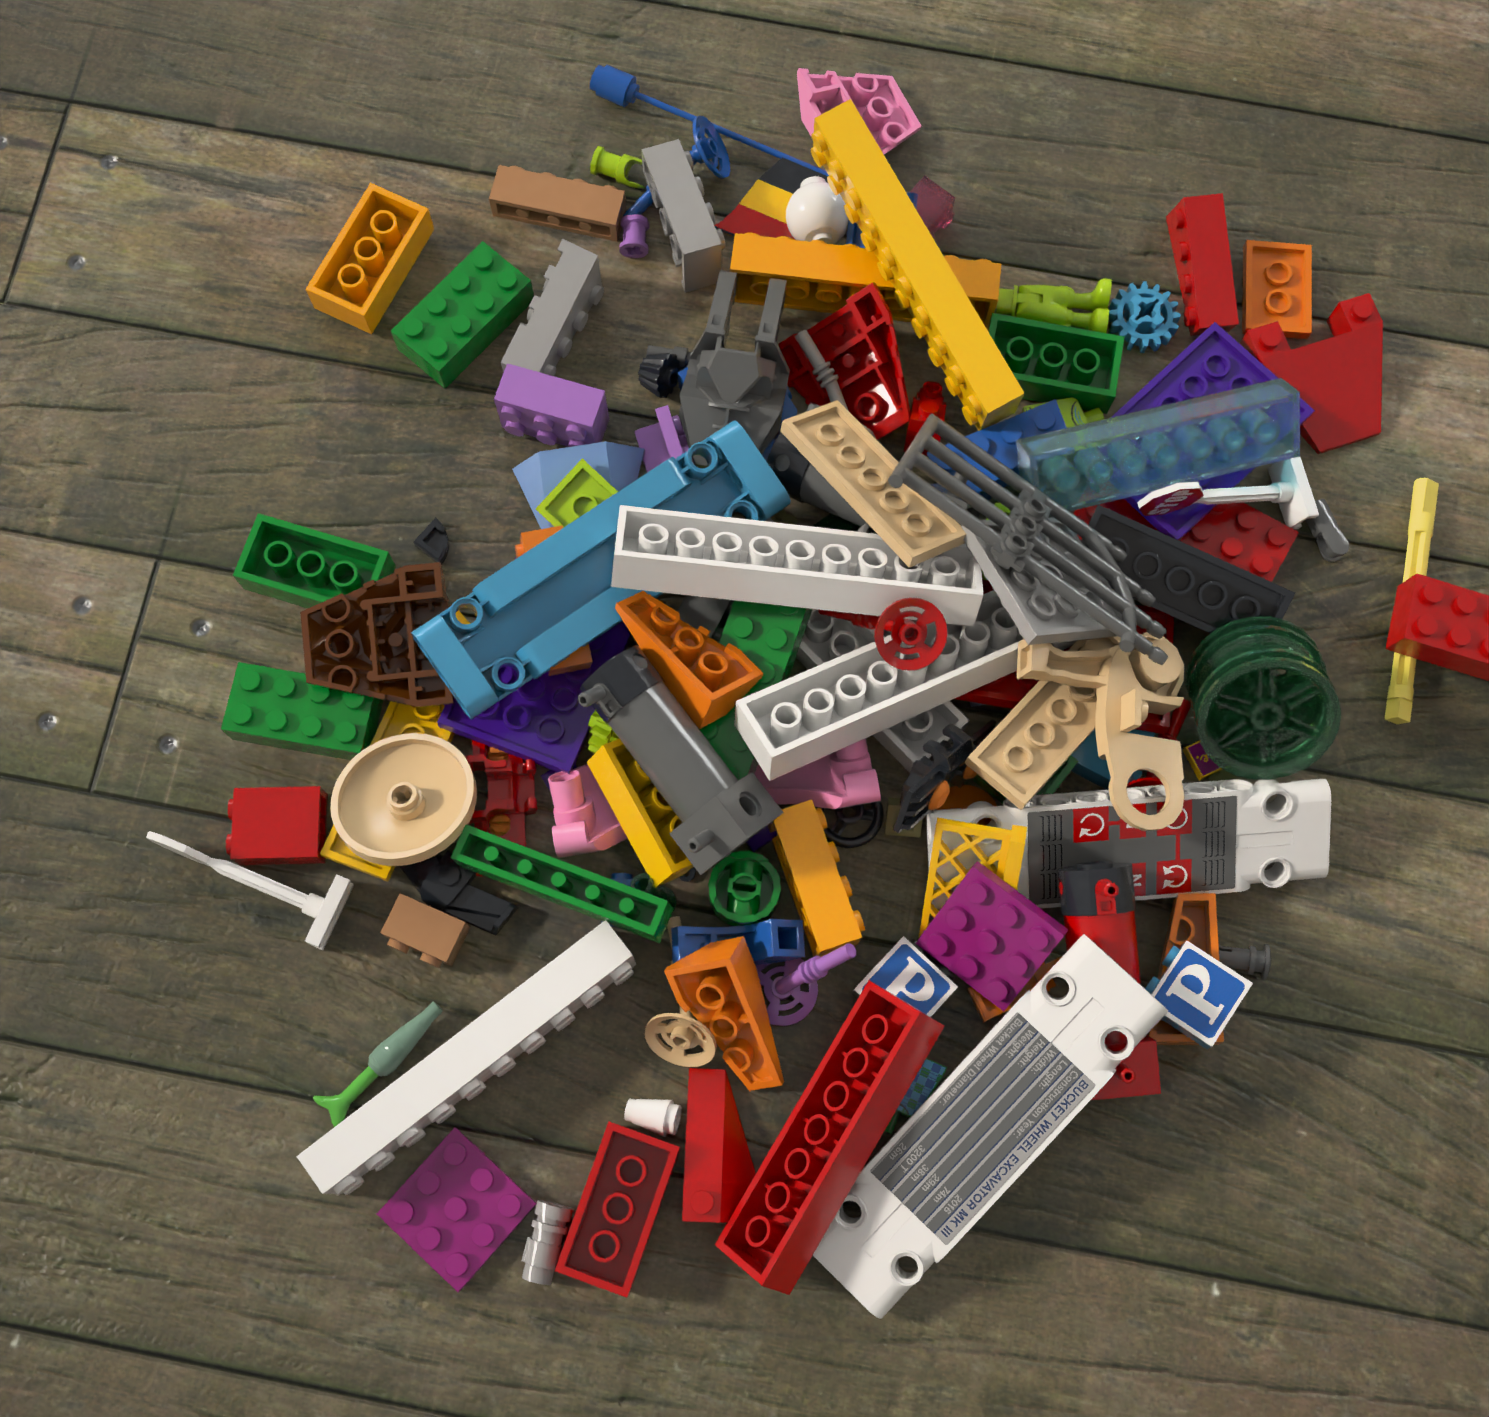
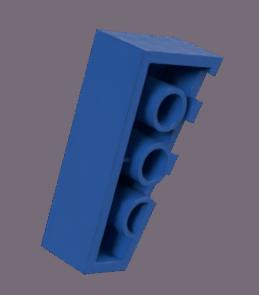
M1056 399L965 436L1019 476L1032 467H1037L1072 442ZM950 443L945 445L1003 488L1007 486L1005 482ZM927 452L930 460L951 475H955V470L930 452ZM967 480L966 485L986 500L989 501L991 499L990 495Z

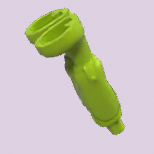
M1100 279L1095 289L1088 293H1075L1068 286L1021 285L1019 287L1014 285V289L999 288L996 313L1011 314V316L1107 333L1112 279ZM1069 309H1082L1091 311V313H1077Z

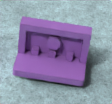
M668 405L655 409L659 423L635 431L639 448L645 449L643 461L647 472L671 457L676 459L689 449L679 416H671Z

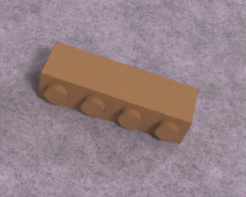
M498 166L489 196L493 216L618 242L621 231V219L627 209L625 191L619 190L614 186H599L589 184L581 179L570 180L560 178L548 172L536 173L526 171L518 166Z

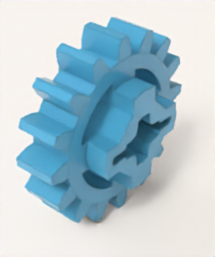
M1143 281L1140 289H1137L1131 283L1127 291L1120 289L1116 298L1111 301L1108 308L1110 310L1108 322L1112 323L1109 333L1118 332L1119 336H1124V340L1128 342L1127 350L1129 351L1134 345L1139 346L1140 353H1144L1147 346H1150L1154 352L1158 351L1161 343L1165 346L1169 344L1179 327L1177 323L1181 314L1175 312L1178 302H1169L1168 298L1171 292L1159 293L1160 285L1158 284L1153 289H1148L1147 282Z

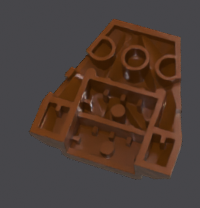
M440 562L402 566L394 570L395 573L377 581L371 580L366 582L362 588L346 595L339 594L300 612L306 683L418 708L454 704V696L411 634L412 631L450 607Z

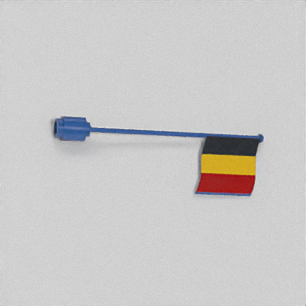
M598 65L593 72L590 90L595 91L598 97L622 107H626L629 103L633 104L637 98L692 122L697 117L640 93L639 85L636 84V76L610 65L605 67ZM713 124L718 133L780 158L776 164L754 183L737 207L722 221L714 225L715 228L721 229L732 236H735V233H756L764 237L777 238L786 236L795 240L786 223L788 202L794 192L800 188L802 181L809 177H822L828 183L827 177L829 175L827 171Z

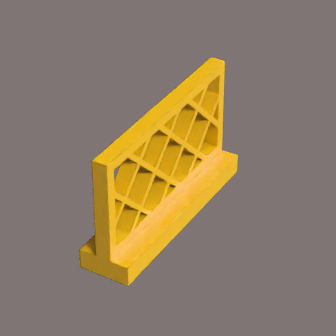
M937 817L919 938L932 922V920L929 921L930 914L935 917L939 912L932 904V900L943 893L949 898L953 893L951 888L958 885L971 869L966 870L956 857L969 848L978 856L982 865L1017 890L1027 827L1012 824V829L1008 830ZM943 830L959 833L965 842L950 850L942 840ZM985 838L1002 840L1001 849L987 857L977 843ZM941 850L944 855L939 858V853ZM999 860L998 867L996 868L993 863ZM950 861L960 874L945 882L938 874L937 868ZM936 882L939 887L934 890V885Z

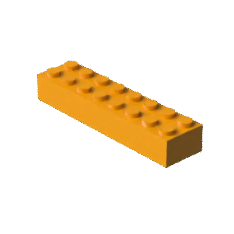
M735 233L730 271L738 273L735 302L764 305L770 278L787 280L784 308L834 313L847 305L846 299L875 282L892 313L893 320L911 322L913 319L907 308L903 310L897 303L894 296L896 289L890 279L885 281L880 274L877 266L879 260L873 251L868 252L866 248H860L854 244L834 245L820 240L808 242L793 240L786 236L773 238L760 236L756 233ZM953 255L944 256L987 329L991 315L995 312L998 302L1002 264L992 263L987 259L966 260L959 259Z

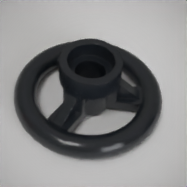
M872 802V809H864L863 804L850 806L855 811L853 817L845 816L842 812L844 808L835 809L836 823L831 830L828 826L824 829L827 841H833L835 846L842 848H856L870 842L878 834L883 823L884 811L882 802ZM860 820L872 821L869 828L863 834L852 838L841 837L847 825L856 824Z

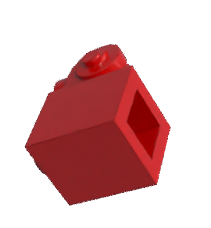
M934 381L925 382L920 391L917 392L916 397H913L903 452H906L930 414H934L942 421L945 420L947 405L942 396L943 388L939 383ZM934 433L932 437L940 442L941 437ZM924 449L922 454L928 456V451Z

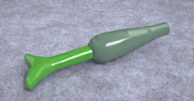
M433 1001L423 1012L381 1042L369 1055V1066L341 1094L334 1096L315 1095L313 1097L319 1106L329 1110L334 1127L345 1120L351 1103L378 1076L390 1075L404 1061L431 1023L443 1012L437 1003Z

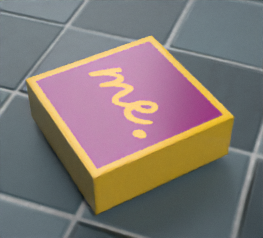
M1216 733L1183 749L1199 781L1233 764Z

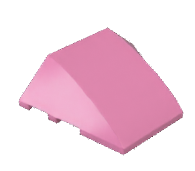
M799 68L797 71L801 120L810 136L814 133V118L849 99L854 103L883 154L892 150L921 128L920 122L893 76L856 73L854 77L837 76L835 71H827L825 75L809 74V70Z

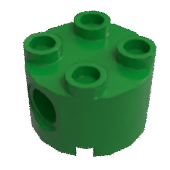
M739 851L729 854L712 869L708 882L710 905L716 917L729 926L760 923L769 920L776 911L781 893L780 876L769 860L761 854L751 851Z

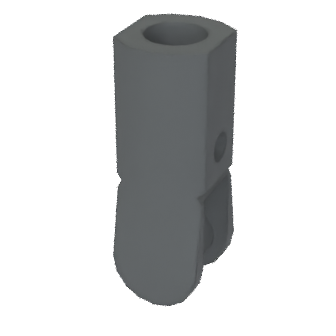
M1319 499L1315 501L1319 516L1306 519V522L1316 539L1322 557L1332 563L1338 561L1342 555L1348 552L1349 542L1338 527L1326 500Z

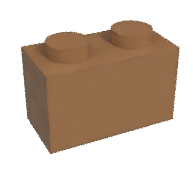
M400 893L380 933L389 939L387 943L389 947L405 954L411 948L422 953L419 960L440 968L442 963L452 967L470 930V926L460 919Z

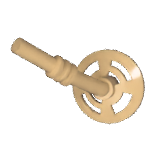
M680 916L671 917L667 924L671 948V928L682 926ZM679 1005L680 1014L663 1013L650 1019L645 1028V1039L651 1050L662 1059L683 1067L703 1066L713 1059L717 1049L716 1040L706 1026L695 1020L690 1011L685 1012ZM668 1019H678L670 1021L668 1024L661 1023L662 1021ZM661 1033L662 1038L664 1039V1041H665L668 1045H670L671 1047H673V1048L671 1049L670 1047H668L667 1045H665V1044L660 1040V1038L658 1037L657 1034ZM697 1045L704 1049V1051L696 1054L685 1053V1049L694 1048Z

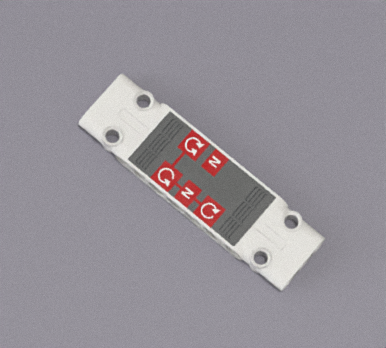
M1263 778L1255 782L1254 785L1249 781L1239 779L1182 783L1185 797L1182 812L1174 823L1155 831L1139 830L1129 826L1121 819L1110 801L1109 789L1035 795L1022 810L1008 799L1003 801V806H992V804L986 801H977L969 805L967 809H941L927 814L928 871L937 817L977 824L983 818H991L990 823L986 826L1008 830L1012 829V824L1027 827L1017 891L1039 908L1061 907L1058 880L1059 868L1095 861L1131 863L1135 901L1172 898L1182 893L1220 894L1242 892L1248 890L1251 884L1263 883L1270 888H1278L1292 880L1327 877L1330 851L1331 790L1326 779L1279 783L1273 778ZM1163 785L1127 788L1128 798L1132 806L1141 813L1155 815L1160 812L1165 804L1166 794ZM1277 794L1273 802L1266 804L1269 797ZM943 830L942 840L950 850L965 842L959 833ZM985 838L977 844L989 857L1001 849L1002 840ZM971 848L956 856L966 870L971 868L976 861L981 862ZM941 850L939 853V858L944 855ZM999 860L993 863L996 868L998 867ZM950 861L937 868L938 874L945 882L960 874ZM1275 862L1273 867H1271L1268 870H1265L1268 864ZM936 882L934 885V890L939 887ZM956 885V886H954L953 888H951L953 892H954V890L957 888L958 885ZM943 893L933 899L932 904L937 910H940L949 898Z

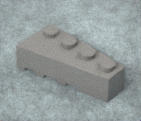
M679 139L641 149L643 172L656 209L660 208L659 214L665 236H670L673 260L676 267L682 266L683 280H681L684 292L717 284L720 270H722V249L726 248L725 238L722 230H716L714 226L715 216L711 203H705L702 197L704 196V188L700 177H694L692 170H694L690 152H684Z
M562 239L557 249L561 252V257L556 267L549 265L544 275L546 281L541 297L534 295L527 313L528 323L527 325L520 323L501 361L503 373L508 363L555 376L557 363L561 357L565 358L569 354L572 347V338L577 331L583 330L588 320L590 308L593 304L597 305L603 296L604 287H602L598 255Z

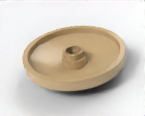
M407 733L395 735L368 746L346 765L339 775L332 792L331 817L340 838L357 856L379 865H410L437 855L461 835L465 825H468L475 810L477 785L467 759L450 742L428 734Z

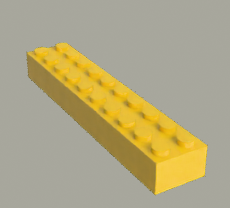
M849 99L814 118V133L811 134L813 140L811 154L818 167L824 166L829 175L827 180L832 192L836 196L841 195L845 202L844 210L852 224L857 222L862 231L860 236L868 252L873 251L878 258L877 266L880 274L885 281L890 279L895 287L894 296L897 303L903 310L907 308L912 316L911 325L914 332L919 338L924 337L929 345V357L936 367L941 366L947 376L945 383L948 390L954 397L958 395L964 405L962 412L966 421L971 426L975 424L978 431L1014 414L1025 394L852 100Z

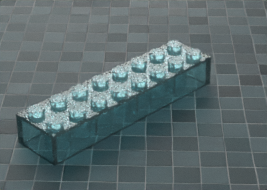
M1279 378L1018 439L1016 444L1019 476L1068 511H1073L1153 492L1176 483L1195 482L1300 457V392L1285 380Z

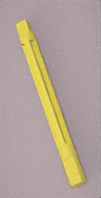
M1419 478L1414 481L1403 582L1417 573L1427 576L1439 483L1429 478ZM1394 652L1391 681L1388 687L1385 720L1394 724L1409 723L1411 720L1416 659Z

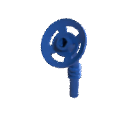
M696 117L693 120L695 145L692 146L690 151L693 166L697 162L699 164L704 163L714 175L724 179L730 174V161L723 140L714 125L706 117ZM648 185L646 186V192L623 214V217L634 214L642 215L654 202Z

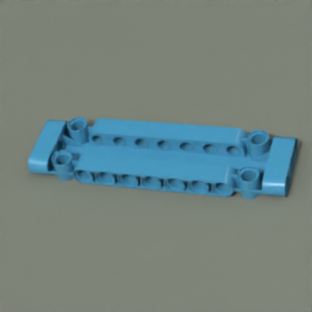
M734 420L703 441L693 444L688 451L676 459L671 457L507 564L475 586L472 593L457 599L452 606L412 631L411 634L461 708L470 719H473L510 693L515 692L532 678L537 679L548 672L550 667H555L581 646H586L622 622L623 620L615 609L616 603L644 591L611 587L620 505L731 518L732 513L739 512L746 519L766 521L790 505V497L746 431ZM700 455L704 457L707 461V468L696 467L692 462V456ZM644 591L654 598L663 594L662 592ZM461 608L472 609L476 615V620L471 624L460 623L456 618V612ZM503 667L513 668L517 673V681L513 684L502 683L498 678V671Z

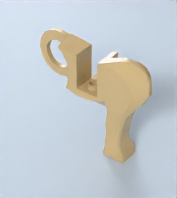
M1148 632L1141 634L1151 641L1153 646H1158L1168 655L1166 662L1160 665L1149 659L1148 655L1142 654L1135 648L1131 652H1124L1120 649L1119 645L1099 651H1063L1055 648L1051 643L1028 645L1025 639L1021 640L1018 644L1017 679L1054 681L1074 687L1096 688L1095 731L1098 757L1102 760H1107L1111 776L1108 785L1110 801L1118 816L1129 826L1142 831L1160 830L1174 823L1182 812L1185 798L1182 784L1184 773L1180 741L1127 732L1141 726V723L1146 720L1148 713L1164 715L1181 706L1184 697H1177L1184 681V663L1178 649L1165 637L1159 639ZM1137 770H1146L1154 773L1165 788V804L1160 812L1155 815H1146L1139 812L1132 806L1128 798V779Z

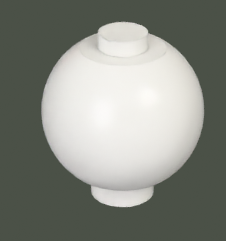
M813 176L803 180L800 188L791 196L786 208V223L791 235L795 240L810 242L820 240L827 244H836L845 235L848 228L849 219L844 210L845 202L840 194L836 196L832 192L829 184L822 177Z

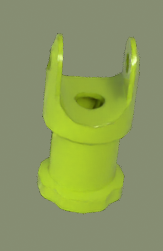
M597 146L592 157L590 174L597 175L600 173L615 178L617 183L632 188H645L643 185L628 181L631 167L634 164L642 165V159L627 154L622 156L604 151V147Z

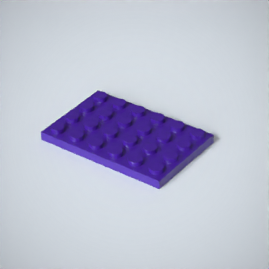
M1214 322L1077 448L1075 454L1159 532L1176 540H1181L1217 504L1195 503L1164 515L1144 516L1139 510L1137 502L1153 491L1176 483L1198 482L1202 491L1206 489L1235 488L1295 432L1315 410Z
M623 621L589 643L593 661L590 668L549 676L548 672H546L537 679L532 678L515 692L510 693L473 719L467 716L455 699L454 704L445 705L437 721L438 726L524 760L532 759L536 764L556 772L563 771L570 774L591 728L588 726V723L595 711L592 705L588 707L580 705L578 701V696L582 693L580 687L601 665L626 650L632 634ZM503 667L498 671V678L504 684H513L517 681V673L513 668Z

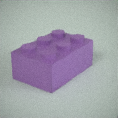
M507 363L494 397V402L502 428L508 433L516 436H523L524 434L533 436L547 445L558 443L572 447L602 442L609 422L604 390Z

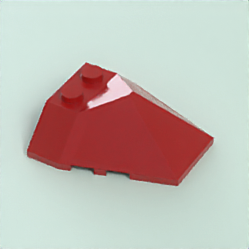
M873 282L846 299L847 305L808 329L807 332L825 362H830L831 366L829 368L835 370L833 375H838L837 382L848 411L862 425L874 433L876 440H879L908 423L911 412L892 313L878 286ZM793 334L780 342L778 346L790 369L787 385L794 387L806 399L805 403L808 406L811 403L819 406L831 403L826 388H821L820 386L822 381L818 382L816 380L818 375H813L812 373L814 368L796 340L795 335L797 334Z

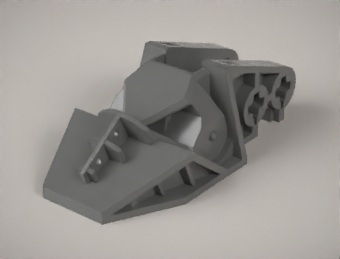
M720 270L706 329L690 354L687 374L680 392L681 406L679 419L689 448L735 420L743 427L757 449L763 454L779 433L790 369L778 346L787 280L770 278L758 335L755 337V353L725 348L730 330L731 309L736 298L738 273ZM700 455L692 456L696 467L707 468V461L704 457Z

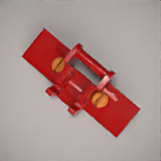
M472 740L473 755H467L465 758L473 774L474 771L485 770L488 780V800H486L485 810H474L469 823H474L477 829L526 847V816L536 814L537 812L534 775L536 773L535 761L527 759L526 763H524L522 758ZM476 873L477 877H485L483 875Z

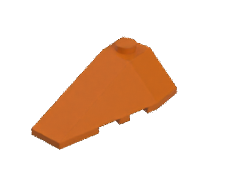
M641 591L616 603L615 609L635 641L665 680V685L699 729L725 716L736 705V701L742 699L762 678L763 672L740 649L730 643L725 647L710 638V631L701 625L696 629L682 621L679 612L648 593Z
M744 936L711 942L666 967L664 972L677 1003L685 1012L690 1011L697 1021L710 1030L716 1040V1044L723 1051L722 1058L747 1089L751 1091L782 1086L784 1078L757 968Z

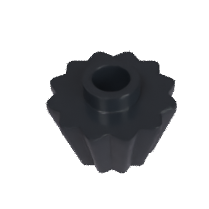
M670 353L648 354L646 358H643L638 371L640 385L659 398H667L668 394H672L673 388L677 385L678 372L680 371V361L677 360V355Z

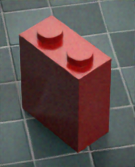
M320 786L234 788L233 799L228 801L229 820H232V831L226 837V852L230 855V859L239 865L325 863V858L320 855V852L326 841L328 794Z

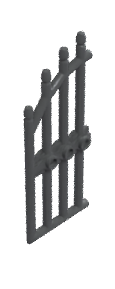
M930 414L888 479L889 484L894 488H899L904 483L991 545L990 552L994 554V560L999 566L1005 569L1012 567L1019 573L1023 569L1120 637L1119 647L1122 651L1131 652L1135 648L1142 654L1148 655V658L1153 662L1163 665L1168 659V655L1158 646H1153L1151 641L1136 631V625H1138L1142 629L1145 628L1150 635L1159 639L1166 633V629L1159 622L1153 621L1149 615L1136 607L1133 597H1136L1137 601L1142 605L1151 607L1156 598L1121 571L1116 562L1122 563L1126 558L1127 554L1123 549L1113 545L1112 541L940 418ZM934 433L1019 492L1018 498L933 438ZM924 449L1011 510L1009 515L923 455ZM915 466L1001 528L1000 532H996L911 471L912 468ZM1049 515L1082 537L1089 548L1049 521ZM1042 532L1112 582L1114 590L1039 537L1040 533ZM1031 551L1036 552L1122 614V621L1031 557Z

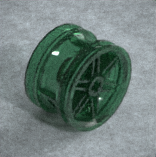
M1270 616L1247 617L1234 620L1217 628L1204 638L1193 652L1187 666L1185 682L1189 701L1194 713L1200 743L1208 757L1223 770L1235 776L1253 780H1271L1286 777L1312 765L1333 744L1341 721L1339 698L1327 674L1325 662L1314 639L1302 628L1287 620ZM1278 670H1286V672L1281 674Z

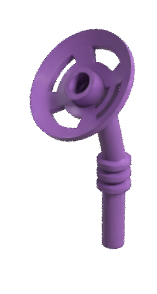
M848 943L822 957L814 956L807 961L801 958L785 961V967H775L765 975L761 971L770 964L756 965L760 984L764 986V994L770 1002L767 1007L770 1024L788 1026L804 1019L816 1003L818 995L817 980L825 977L828 974V970L856 956L855 947ZM784 972V976L777 977L774 981L770 979L772 975ZM807 983L809 985V992L800 991V985ZM790 996L795 998L788 1004L780 1005V1000H786ZM798 1003L803 1005L800 1010L791 1015L778 1016L779 1011L789 1010Z

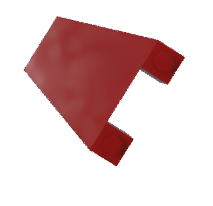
M1370 293L1338 303L1327 319V324L1333 334L1331 338L1291 350L1279 322L1276 321L1247 330L1239 343L1315 410L1297 431L1317 454L1359 442L1381 433L1383 320Z

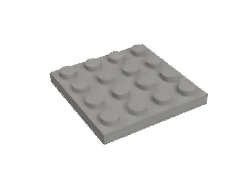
M1048 518L1049 521L1082 543L1075 532L1055 518ZM981 520L996 532H1000L1001 528L991 520ZM963 525L961 526L966 533L964 541L968 550L975 557L985 578L992 585L1001 600L1002 606L1008 611L1020 635L1028 645L1117 636L1023 569L1019 573L1012 567L1005 569L999 566L994 560V554L990 552L992 546ZM1042 532L1040 533L1039 537L1110 587L1105 577ZM1031 551V557L1122 621V614L1036 552Z

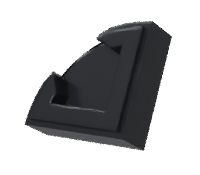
M435 517L413 543L415 547L434 562H440L442 565L448 554L449 540L444 526Z

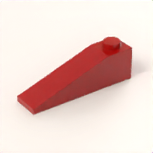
M689 1068L682 1221L728 1223L756 1172L726 1069Z

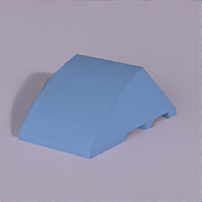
M605 441L537 452L512 468L540 528L545 529L554 526L536 510L537 506L582 458L619 492L638 479L645 449Z

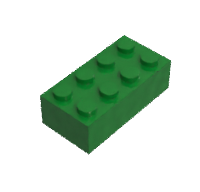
M482 241L391 330L397 349L446 389L530 305L534 297L531 280Z
M992 313L987 330L1025 394L1022 399L1044 403L1055 399L1060 400L1073 397L1078 400L1082 410L1089 411L1099 408L1103 414L1108 413L1116 396L1124 336Z
M258 513L233 577L245 590L304 608H310L339 594L346 595L362 588L366 582L371 580L377 581L394 573L396 565L388 551Z
M238 662L221 730L232 740L352 760L358 753L370 746L377 730L383 700L306 683L305 673Z

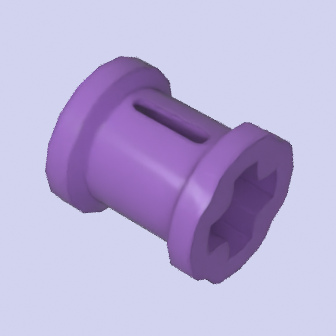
M638 214L622 217L620 225L623 229V242L619 245L620 253L629 258H642L648 254V245L645 243L646 231L649 229L648 219Z

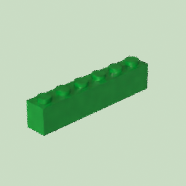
M465 825L451 856V859L462 868L602 922L606 920L610 925L657 943L661 942L674 910L667 900L469 825Z

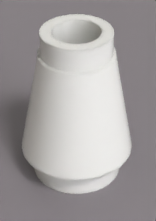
M630 1098L626 1104L624 1119L665 1137L667 1134L675 1135L677 1133L682 1108L681 1105L674 1104L673 1100Z

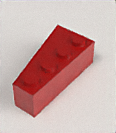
M1223 193L1184 197L1166 216L1185 308L1184 322L1186 327H1189L1190 336L1201 335L1214 322L1226 332H1229L1239 325Z

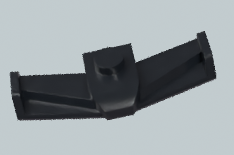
M449 851L446 852L440 861L436 856H433L418 863L400 866L420 893L421 900L428 906L495 936L519 908L513 903L471 886L470 883L476 877V873L460 867L451 859L452 854Z

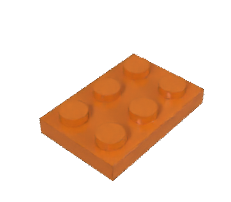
M1246 240L1243 246L1242 334H1245L1247 330L1278 321L1285 338L1308 339L1312 334V245Z

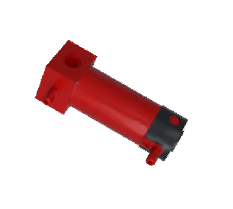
M1095 861L1059 868L1058 880L1061 913L1064 915V926L1068 929L1065 934L1067 951L1085 934L1141 985L1134 913L1136 903L1132 864ZM1112 1031L1105 1038V1045L1112 1051H1120L1127 1044V1037L1120 1031ZM1146 1035L1136 1045L1131 1054L1123 1059L1115 1068L1116 1072L1091 1100L1161 1094L1156 1040Z

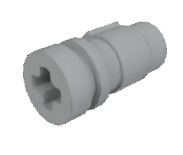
M537 1200L534 1214L538 1216L537 1219L534 1218L531 1224L534 1227L532 1237H527L521 1260L525 1262L522 1279L537 1284L551 1285L562 1249L563 1235H567L569 1231L566 1223L571 1222L573 1208L554 1202Z

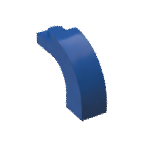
M769 919L744 926H677L671 928L673 963L711 942L741 936L745 938L755 965L785 962L805 957L803 920Z

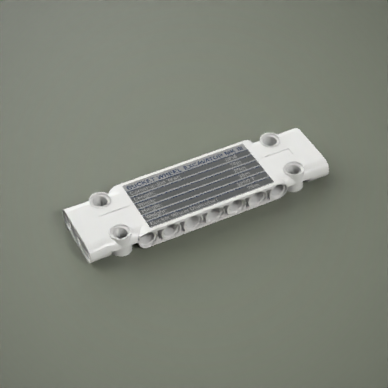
M1083 934L1031 991L1028 990L867 1163L844 1202H856L861 1208V1216L857 1218L847 1216L843 1210L842 1203L813 1256L870 1313L882 1319L914 1284L919 1282L922 1275L934 1262L938 1263L1098 1093L1116 1072L1115 1068L1123 1059L1131 1054L1136 1045L1164 1017L1168 1010L1089 937ZM1061 977L1067 981L1069 991L1064 997L1056 998L1048 993L1046 986L1051 978ZM1112 1031H1120L1127 1037V1044L1120 1051H1112L1105 1045V1038ZM903 1256L912 1257L917 1262L918 1270L911 1273L905 1272L899 1266L898 1259Z

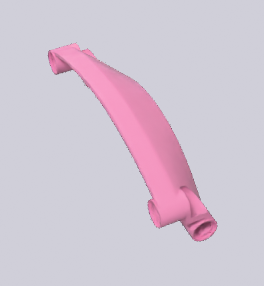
M866 738L769 781L759 764L755 771V776L777 804L796 805L812 799L815 807L838 809L881 801L877 773L875 769H872ZM588 764L572 769L570 774L560 771L549 776L548 782L556 826L552 827V835L557 858L603 851L627 839L623 828Z

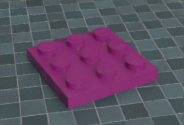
M976 861L915 944L1004 1012L1065 936L1068 929L980 862Z
M454 1127L379 1210L377 1215L457 1292H460L534 1209L537 1203L457 1127Z

